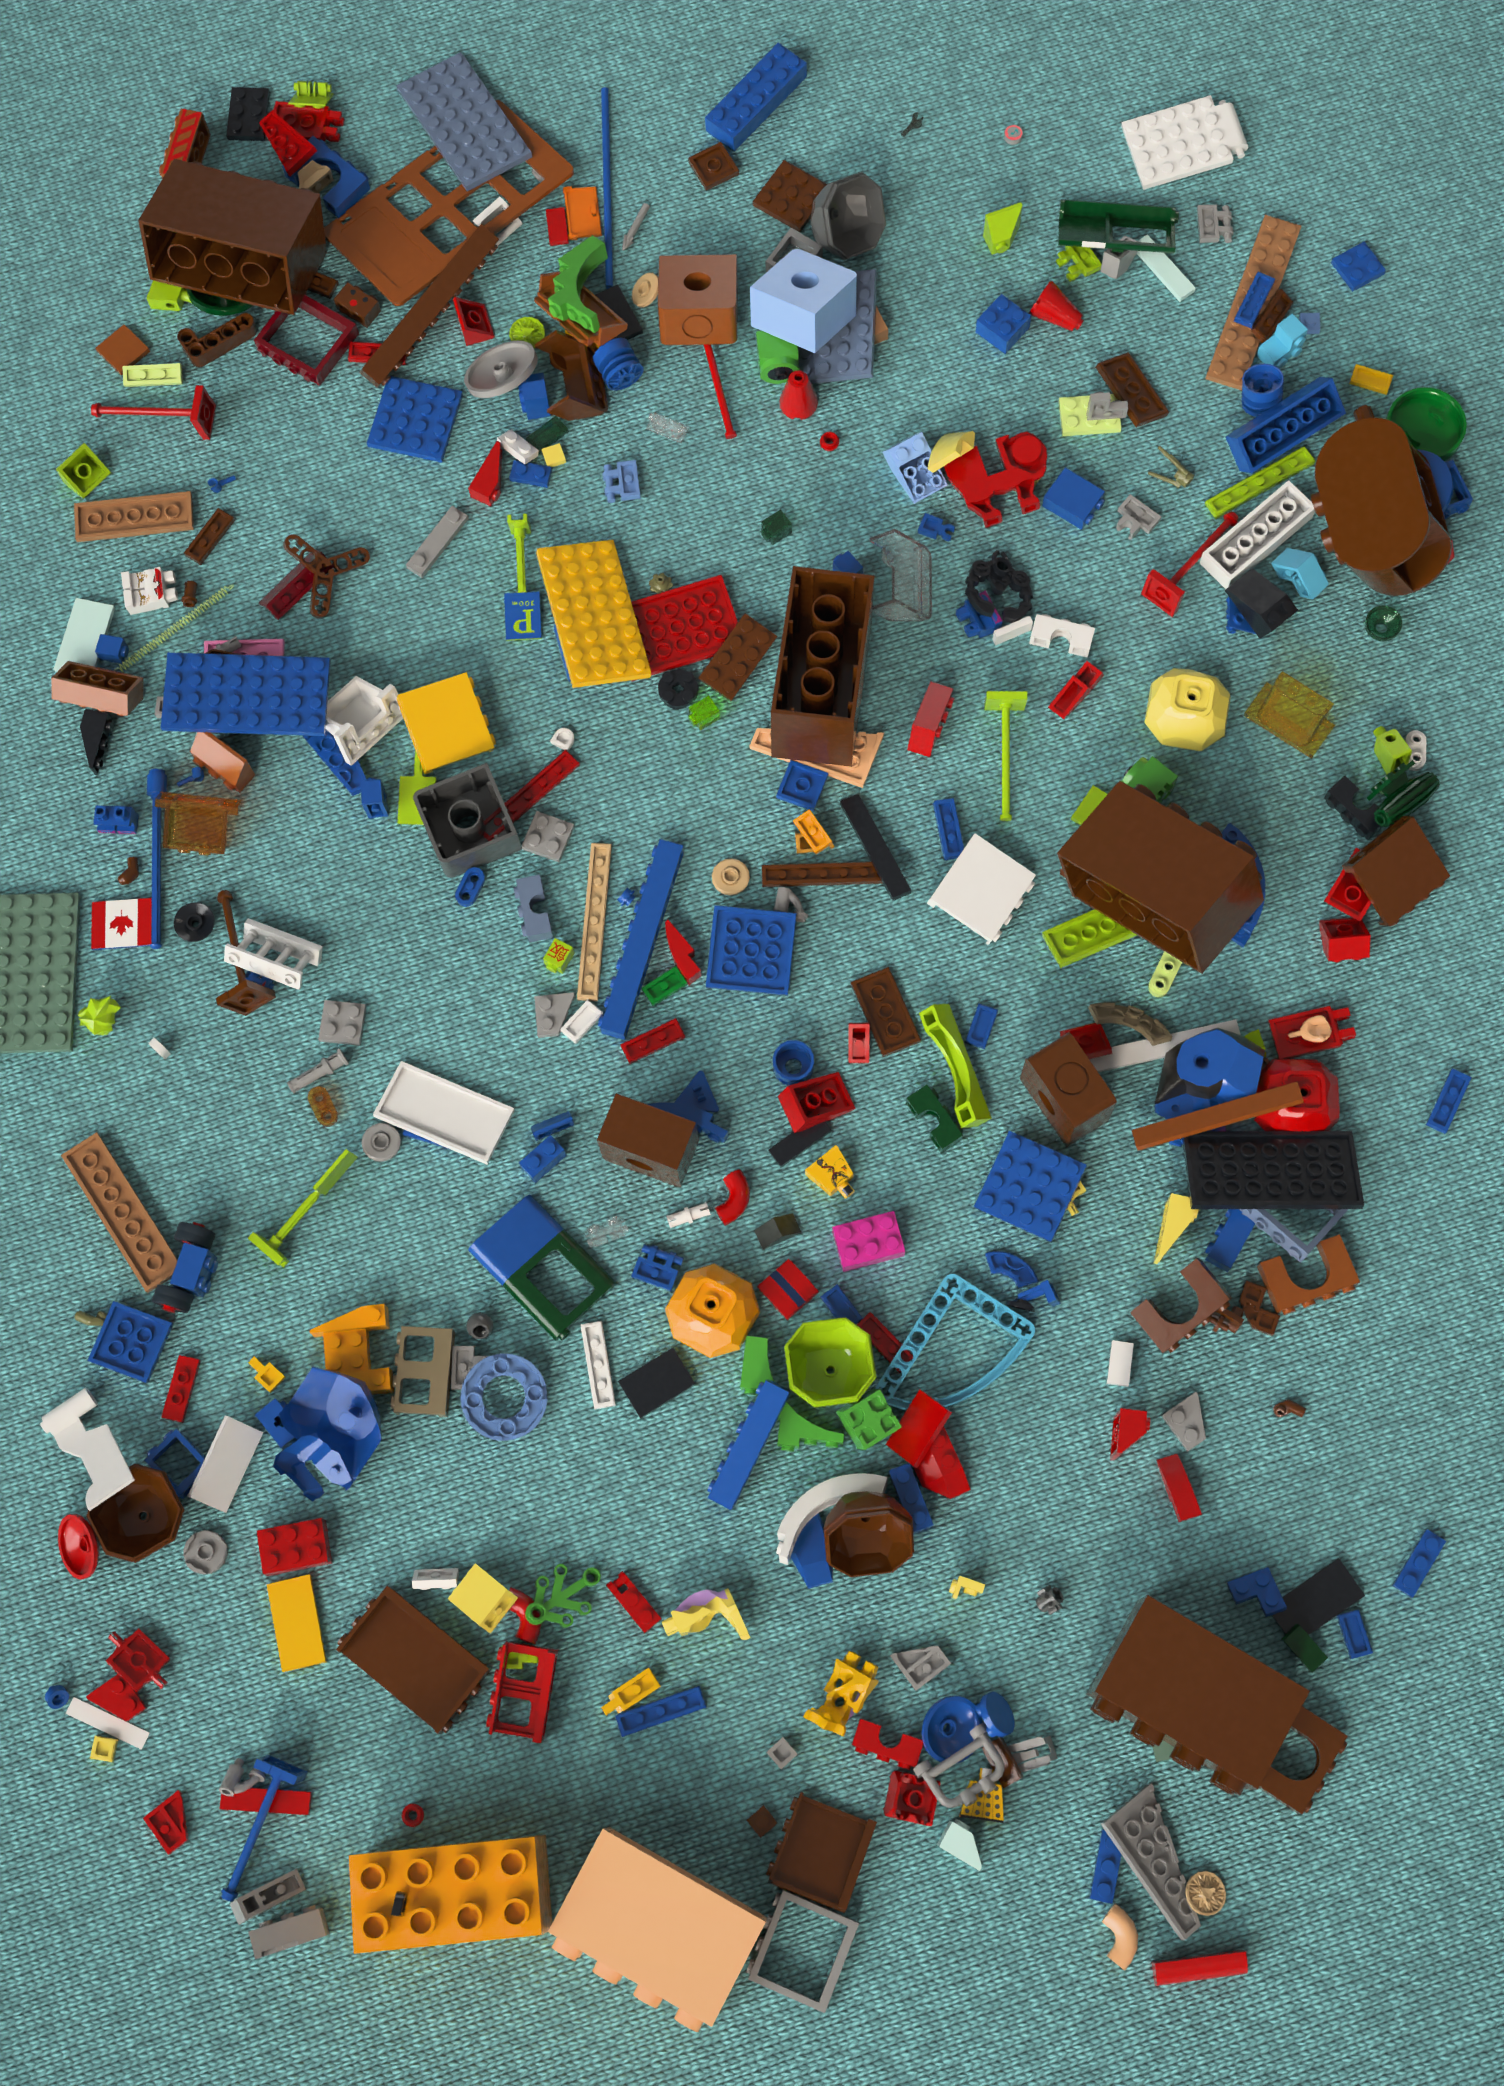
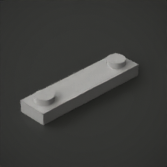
M451 506L407 562L406 568L423 578L468 521V515Z

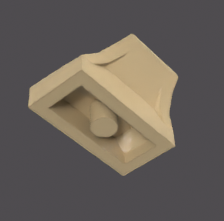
M313 160L298 172L299 189L306 188L314 193H320L334 181L331 169Z

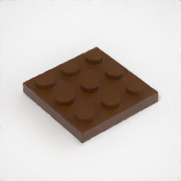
M783 160L753 200V206L794 230L801 232L811 219L813 200L827 184Z

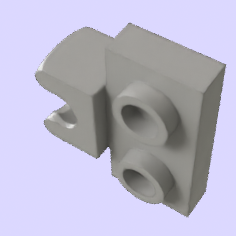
M1130 494L1118 508L1117 512L1123 516L1118 521L1116 529L1121 531L1125 527L1130 528L1128 538L1132 540L1140 529L1149 534L1161 521V516Z
M452 1346L451 1389L461 1390L463 1381L470 1369L488 1356H475L474 1346Z

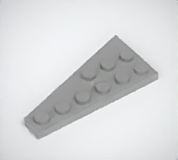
M1148 1783L1104 1820L1101 1825L1180 1940H1186L1201 1927L1197 1913L1191 1909L1187 1902L1185 1894L1186 1880L1184 1874L1181 1875L1178 1866L1179 1860L1168 1827L1164 1825L1160 1813L1162 1810L1153 1792L1155 1791L1153 1783Z

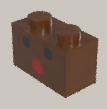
M348 282L334 298L337 310L366 328L370 326L381 312L379 301L376 297L367 295L357 285L353 286Z

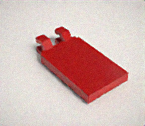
M275 102L273 111L305 139L309 140L314 136L318 140L326 141L327 139L330 142H339L340 134L338 133V128L329 126L330 123L334 126L344 125L345 119L342 117V112L330 110L329 106L316 109L313 106L306 105L299 108L288 104V102Z
M1326 1006L1269 1020L1268 1024L1278 1059H1291L1341 1047L1343 1041L1354 1039L1356 1036L1354 1027L1339 1030L1337 1021L1350 1018L1349 1007L1334 1010L1331 1009V1006ZM1318 1015L1326 1018L1332 1031L1330 1037L1323 1042L1307 1041L1302 1036L1289 1038L1288 1033L1300 1031L1304 1021Z

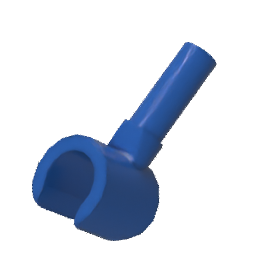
M234 475L220 481L211 478L207 483L209 486H214L211 488L213 492L218 493L221 491L222 486L236 480Z
M200 767L192 768V776L177 782L178 787L192 781H203L204 770H201Z

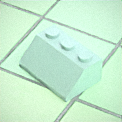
M957 1819L955 1822L949 1821L936 1845L980 1871L982 1865L974 1836L968 1831L970 1826Z

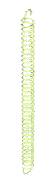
M203 602V604L205 603L210 608L208 602ZM188 613V615L190 614L194 619H196L193 613ZM161 633V635L163 634L167 639H169L167 634L165 635L164 633ZM149 642L150 645L148 646L154 650L152 645L156 647L155 643Z

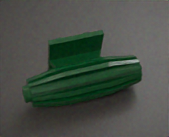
M1413 760L1407 765L1404 762L1394 770L1395 774L1393 772L1387 774L1381 779L1384 783L1382 784L1380 781L1372 787L1373 793L1367 797L1370 801L1379 793L1386 796L1385 800L1374 812L1376 823L1382 827H1389L1401 817L1410 816L1423 806L1440 786L1437 776L1432 772H1426L1408 780L1406 771L1415 764Z

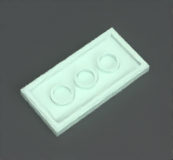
M79 598L75 599L54 666L55 672L67 661L94 667L98 666L99 658L95 653L100 634L107 635L115 611L114 605Z

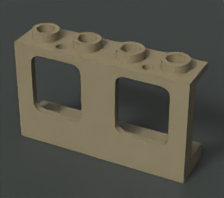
M401 1326V1332L397 1333V1345H400L399 1353L395 1354V1366H398L397 1375L394 1374L393 1387H396L395 1396L391 1397V1409H394L393 1412L396 1415H400V1413L424 1414L448 1418L452 1374V1346L455 1343V1331L453 1329ZM407 1336L433 1337L434 1351L432 1361H406ZM403 1379L429 1380L431 1384L428 1404H402Z

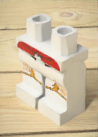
M160 567L131 574L129 571L121 572L125 607L130 615L162 607L168 608L169 602L179 600L175 587L167 589L168 584L176 583V576L173 570L162 571Z

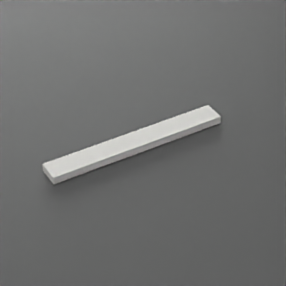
M1235 1019L1172 1033V1040L1170 1042L1152 1046L1147 1039L1112 1047V1054L1090 1059L1098 1072L1165 1058L1166 1052L1177 1044L1199 1033L1215 1028L1224 1029L1238 1035L1241 1034Z

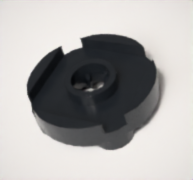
M675 669L665 672L658 684L659 697L672 709L687 708L698 696L697 681L690 671ZM680 685L684 690H680L681 693H676V690H673V688Z

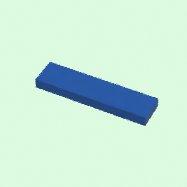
M700 1686L617 1714L615 1717L621 1736L625 1737L707 1707Z

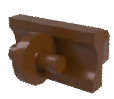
M1233 1306L1231 1311L1228 1309L1222 1313L1219 1310L1212 1315L1214 1319L1211 1323L1215 1325L1212 1331L1216 1333L1221 1328L1226 1332L1230 1330L1236 1333L1244 1321L1242 1318L1244 1310Z

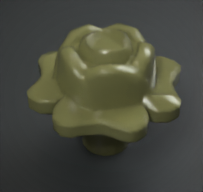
M664 573L654 574L653 579L649 581L650 591L656 594L668 591L673 587L671 577L665 576Z

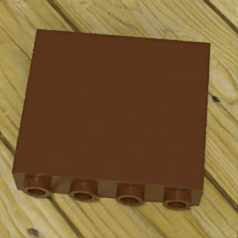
M1413 816L1401 817L1342 865L1345 872L1353 873L1381 917L1378 924L1384 926L1397 924L1400 921L1399 918L1414 910L1417 903L1427 899L1434 889L1443 886L1445 880L1450 877V874Z
M800 1792L799 1798L794 1796L790 1810L794 1811L791 1819L786 1818L782 1831L786 1833L783 1841L778 1840L774 1853L778 1854L775 1863L770 1861L766 1875L770 1876L768 1883L845 1913L877 1822L868 1819V1821L803 1796L804 1793Z

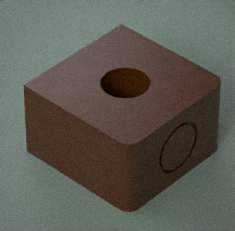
M1070 1032L1025 1059L1020 1080L1066 1147L1109 1121L1117 1103L1116 1098Z
M616 1093L597 1142L602 1157L606 1161L670 1185L681 1187L698 1146L699 1136L696 1122Z

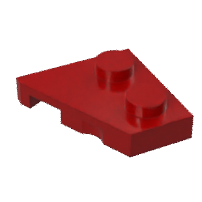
M119 1674L86 1696L91 1702L128 1722L147 1709L139 1694Z
M178 1790L143 1817L168 1855L188 1841L181 1791Z

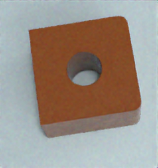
M737 254L659 256L658 316L660 341L662 344H733L737 341Z

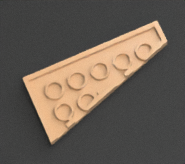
M757 728L751 741L750 749L771 756V729ZM858 732L856 734L852 767L799 760L793 761L827 772L829 777L863 788L883 740L884 733L866 734V732ZM778 758L786 762H790V759Z

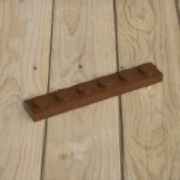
M871 862L762 865V887L883 884Z

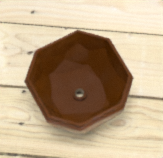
M133 1464L129 1469L135 1481L92 1510H88L86 1517L106 1555L137 1563L176 1540L185 1509L165 1471ZM146 1512L147 1518L142 1520L141 1514Z
M864 1491L845 1494L828 1514L825 1521L826 1562L849 1577L893 1573L913 1556L914 1537L911 1515L894 1498L883 1493Z

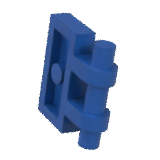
M644 1244L641 1252L647 1253L648 1257L647 1259L638 1257L631 1277L672 1292L679 1273L678 1270L672 1268V1265L675 1263L682 1266L684 1258L677 1256L675 1252L670 1251L669 1253L660 1250L658 1246ZM658 1257L666 1260L665 1266L654 1262V1259Z

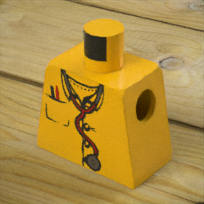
M837 1145L805 1169V1175L829 1196L839 1191L847 1199L855 1192L848 1183L853 1179L854 1174Z

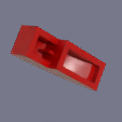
M1086 661L1077 674L1071 677L1048 708L1064 720L1091 692L1104 674L1090 662Z
M667 920L665 928L671 956L675 966L687 981L688 986H690L702 976L700 968L692 960L695 956L694 949L672 923Z
M1178 1454L1157 1459L1156 1462L1169 1500L1173 1504L1178 1522L1201 1516L1202 1513Z

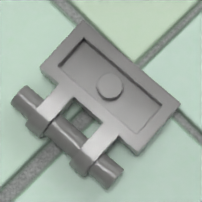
M1217 204L1198 205L1199 243L1219 242V236L1221 235L1224 237L1225 243L1232 242V212H1230L1229 206L1225 205L1222 207V211H1217ZM1218 220L1223 222V226L1218 225Z

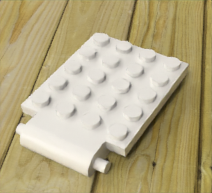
M1211 95L1121 122V127L1143 190L1231 164L1233 162L1232 155L1237 154V157L1241 159L1245 156L1244 151L1248 149V144L1234 105L1226 103V100H1222L1219 102V105L1215 106Z

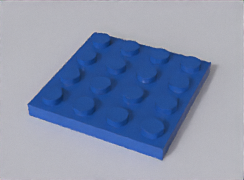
M390 376L391 378L385 384L367 440V446L442 463L463 397L462 391Z
M714 905L706 988L788 996L797 914Z
M1009 1131L974 1208L1052 1243L1087 1165Z

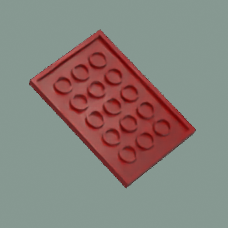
M722 575L631 602L651 670V676L714 657L738 623Z

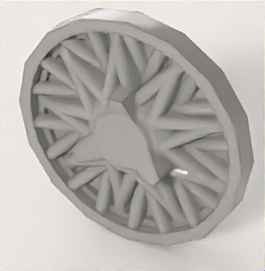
M386 1123L372 1125L365 1131L362 1137L363 1151L368 1158L374 1161L384 1162L390 1160L400 1149L401 1139L399 1133L393 1126Z

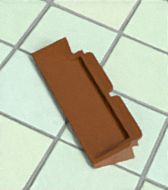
M560 271L540 275L539 292L537 297L534 298V302L553 319H557L560 325L580 343L585 344L587 347L595 343L600 347L627 330L628 324L584 285L581 290L580 300L585 307L597 313L600 325L599 331L593 333L570 318L562 321L554 317L549 311L548 298L555 294L553 278L559 275Z

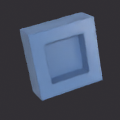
M1300 313L1299 321L1308 329L1307 334H1319L1320 313Z

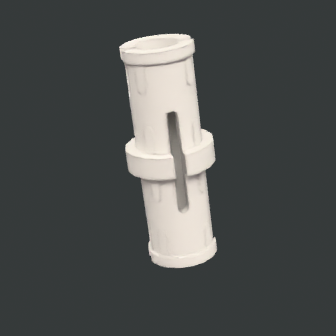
M705 1202L689 1209L685 1207L683 1211L666 1215L670 1228L686 1222L689 1224L693 1223V1220L711 1214Z

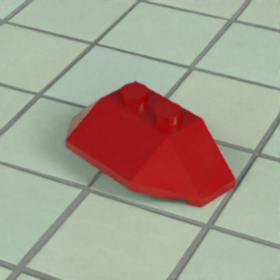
M943 1426L919 1467L913 1466L923 1488L952 1499L971 1489L960 1460Z

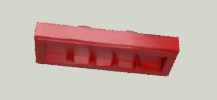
M182 1355L178 1356L161 1418L184 1423L201 1360Z

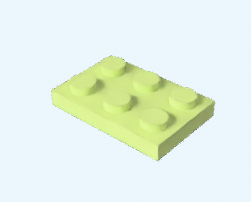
M1110 394V402L1117 400L1114 394ZM1090 396L1059 398L1062 436L1121 432L1120 418L1087 421L1086 412Z

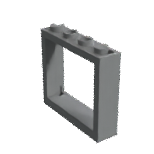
M783 1889L782 1894L777 1892L772 1906L776 1907L774 1915H768L764 1928L768 1929L764 1938L760 1937L755 1950L759 1952L756 1960L751 1959L746 1972L750 1974L748 1980L825 2013L859 1922ZM787 1900L848 1926L819 2002L758 1975Z

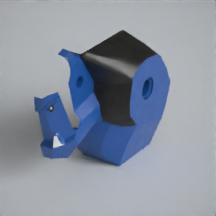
M1220 1028L1199 1033L1177 1044L1165 1054L1155 1100V1113L1165 1119H1171L1256 1094L1266 1050L1241 1035ZM1225 1125V1126L1218 1127V1128H1215V1129H1212V1130H1208V1131H1227V1130H1226V1125ZM1182 1138L1170 1141L1169 1145L1181 1147L1183 1145Z

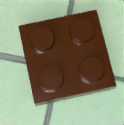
M722 142L688 158V163L706 191L739 175V169Z

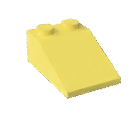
M1171 1193L1167 1199L1154 1258L1155 1264L1162 1260L1189 1224L1193 1223L1194 1219L1197 1218L1199 1209H1191L1189 1197Z

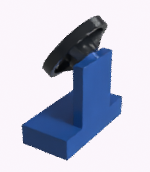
M1046 1280L1036 1287L1017 1294L1018 1298L1015 1300H1006L1005 1305L1035 1312V1307L1028 1301L1044 1294L1052 1307L1061 1303L1053 1284Z

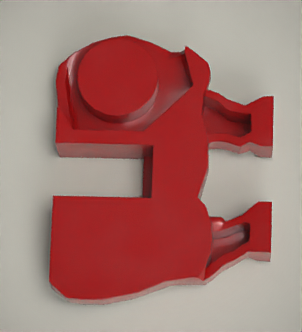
M1022 432L1010 439L1009 435L996 439L997 450L1005 469L999 473L987 475L977 446H974L972 450L944 466L948 480L964 498L968 509L983 519L985 528L1003 521L1001 511L991 505L990 499L994 495H1004L1012 490L1017 492L1018 502L1023 515L1040 509V501L1033 492L1035 481L1043 477L1047 470V448L1034 434Z

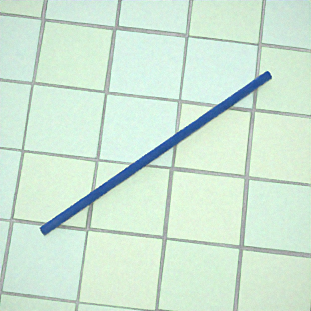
M603 87L601 89L604 238L608 259L605 260L606 289L613 287L609 89Z

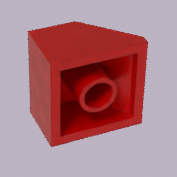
M1352 917L1319 920L1323 952L1328 961L1340 962L1347 959L1361 960L1370 957L1371 935L1362 920L1359 922Z

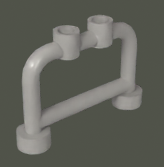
M985 1723L977 1725L969 1732L974 1739L973 1742L935 1767H932L930 1762L925 1760L913 1769L918 1778H924L936 1799L947 1808H955L963 1803L966 1807L972 1805L978 1800L975 1795L981 1791L985 1795L996 1788L994 1783L1004 1773L1003 1759L987 1736ZM984 1746L995 1763V1771L983 1777L972 1787L962 1791L955 1798H947L934 1778Z

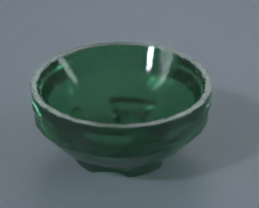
M1382 605L1373 608L1365 619L1367 633L1378 641L1385 642L1394 639L1402 628L1400 614L1389 606ZM1384 624L1387 627V631L1383 633L1378 632L1376 625Z

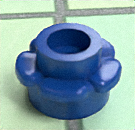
M627 888L617 899L621 903L620 906L624 904L628 906L634 900V890L631 891Z

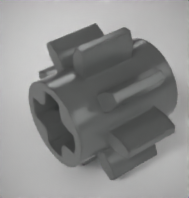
M1048 1585L1037 1592L1039 1597L1036 1598V1604L1042 1612L1048 1611L1049 1615L1063 1608L1060 1603L1064 1599L1058 1588H1051Z

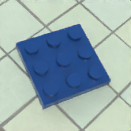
M113 1301L87 1361L148 1384L173 1323Z

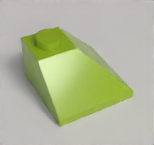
M1021 202L985 215L983 237L991 255L1003 253L1010 248L1020 228L1023 206Z

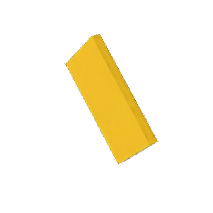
M311 1575L267 1584L282 1672L326 1663Z

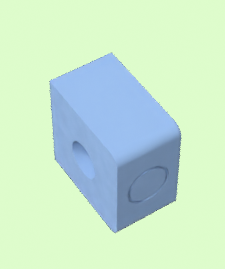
M801 249L790 251L750 286L751 326L816 353L856 316V272Z

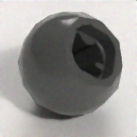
M481 1312L470 1316L466 1324L469 1335L475 1339L487 1338L494 1327L491 1317Z

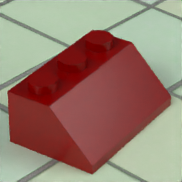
M1120 1408L1113 1417L1110 1460H1116L1149 1431L1150 1417H1147V1411Z

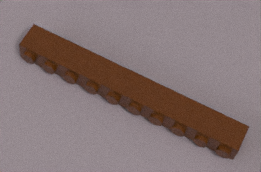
M481 223L359 373L376 388L380 384L385 386L391 378L389 373L392 370L396 372L403 364L401 361L404 355L408 357L415 348L412 345L416 341H422L427 334L425 332L428 326L432 328L439 320L436 316L440 311L445 313L451 305L449 303L450 299L458 297L463 291L460 287L464 282L468 285L475 276L472 274L476 268L480 270L487 262L484 259L489 253L492 256L498 248L496 243L499 241V238Z

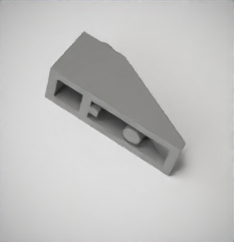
M295 1869L235 1899L230 1903V1907L238 1924L241 1925L305 1891L306 1888L298 1870Z

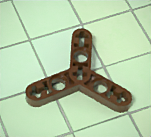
M291 534L283 542L286 552L314 574L310 613L315 618H323L329 612L333 577L361 567L368 563L370 559L368 550L362 547L326 559L298 535ZM288 540H296L295 545L299 549L302 546L305 547V549H303L298 555L297 552L299 551V549H297L296 547L290 548V542ZM305 552L313 554V562L304 560L303 555ZM358 552L360 555L364 554L363 562L360 559L352 562L351 558L356 557ZM339 558H344L347 561L345 569L337 565ZM333 564V569L327 571V575L324 572H320L322 565L326 568ZM317 585H325L327 593L325 595L319 594L317 592ZM320 599H326V601L323 600L321 602V608L324 611L318 614V610L315 607L319 605Z

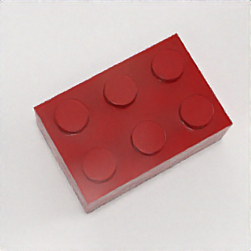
M323 1518L257 1530L263 1575L272 1576L333 1564L327 1523Z

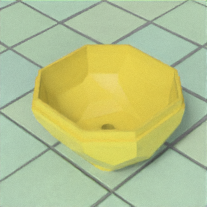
M1173 668L1151 684L1144 723L1161 745L1203 751L1225 736L1231 696L1217 677L1195 670ZM1193 696L1195 700H1190L1188 697Z

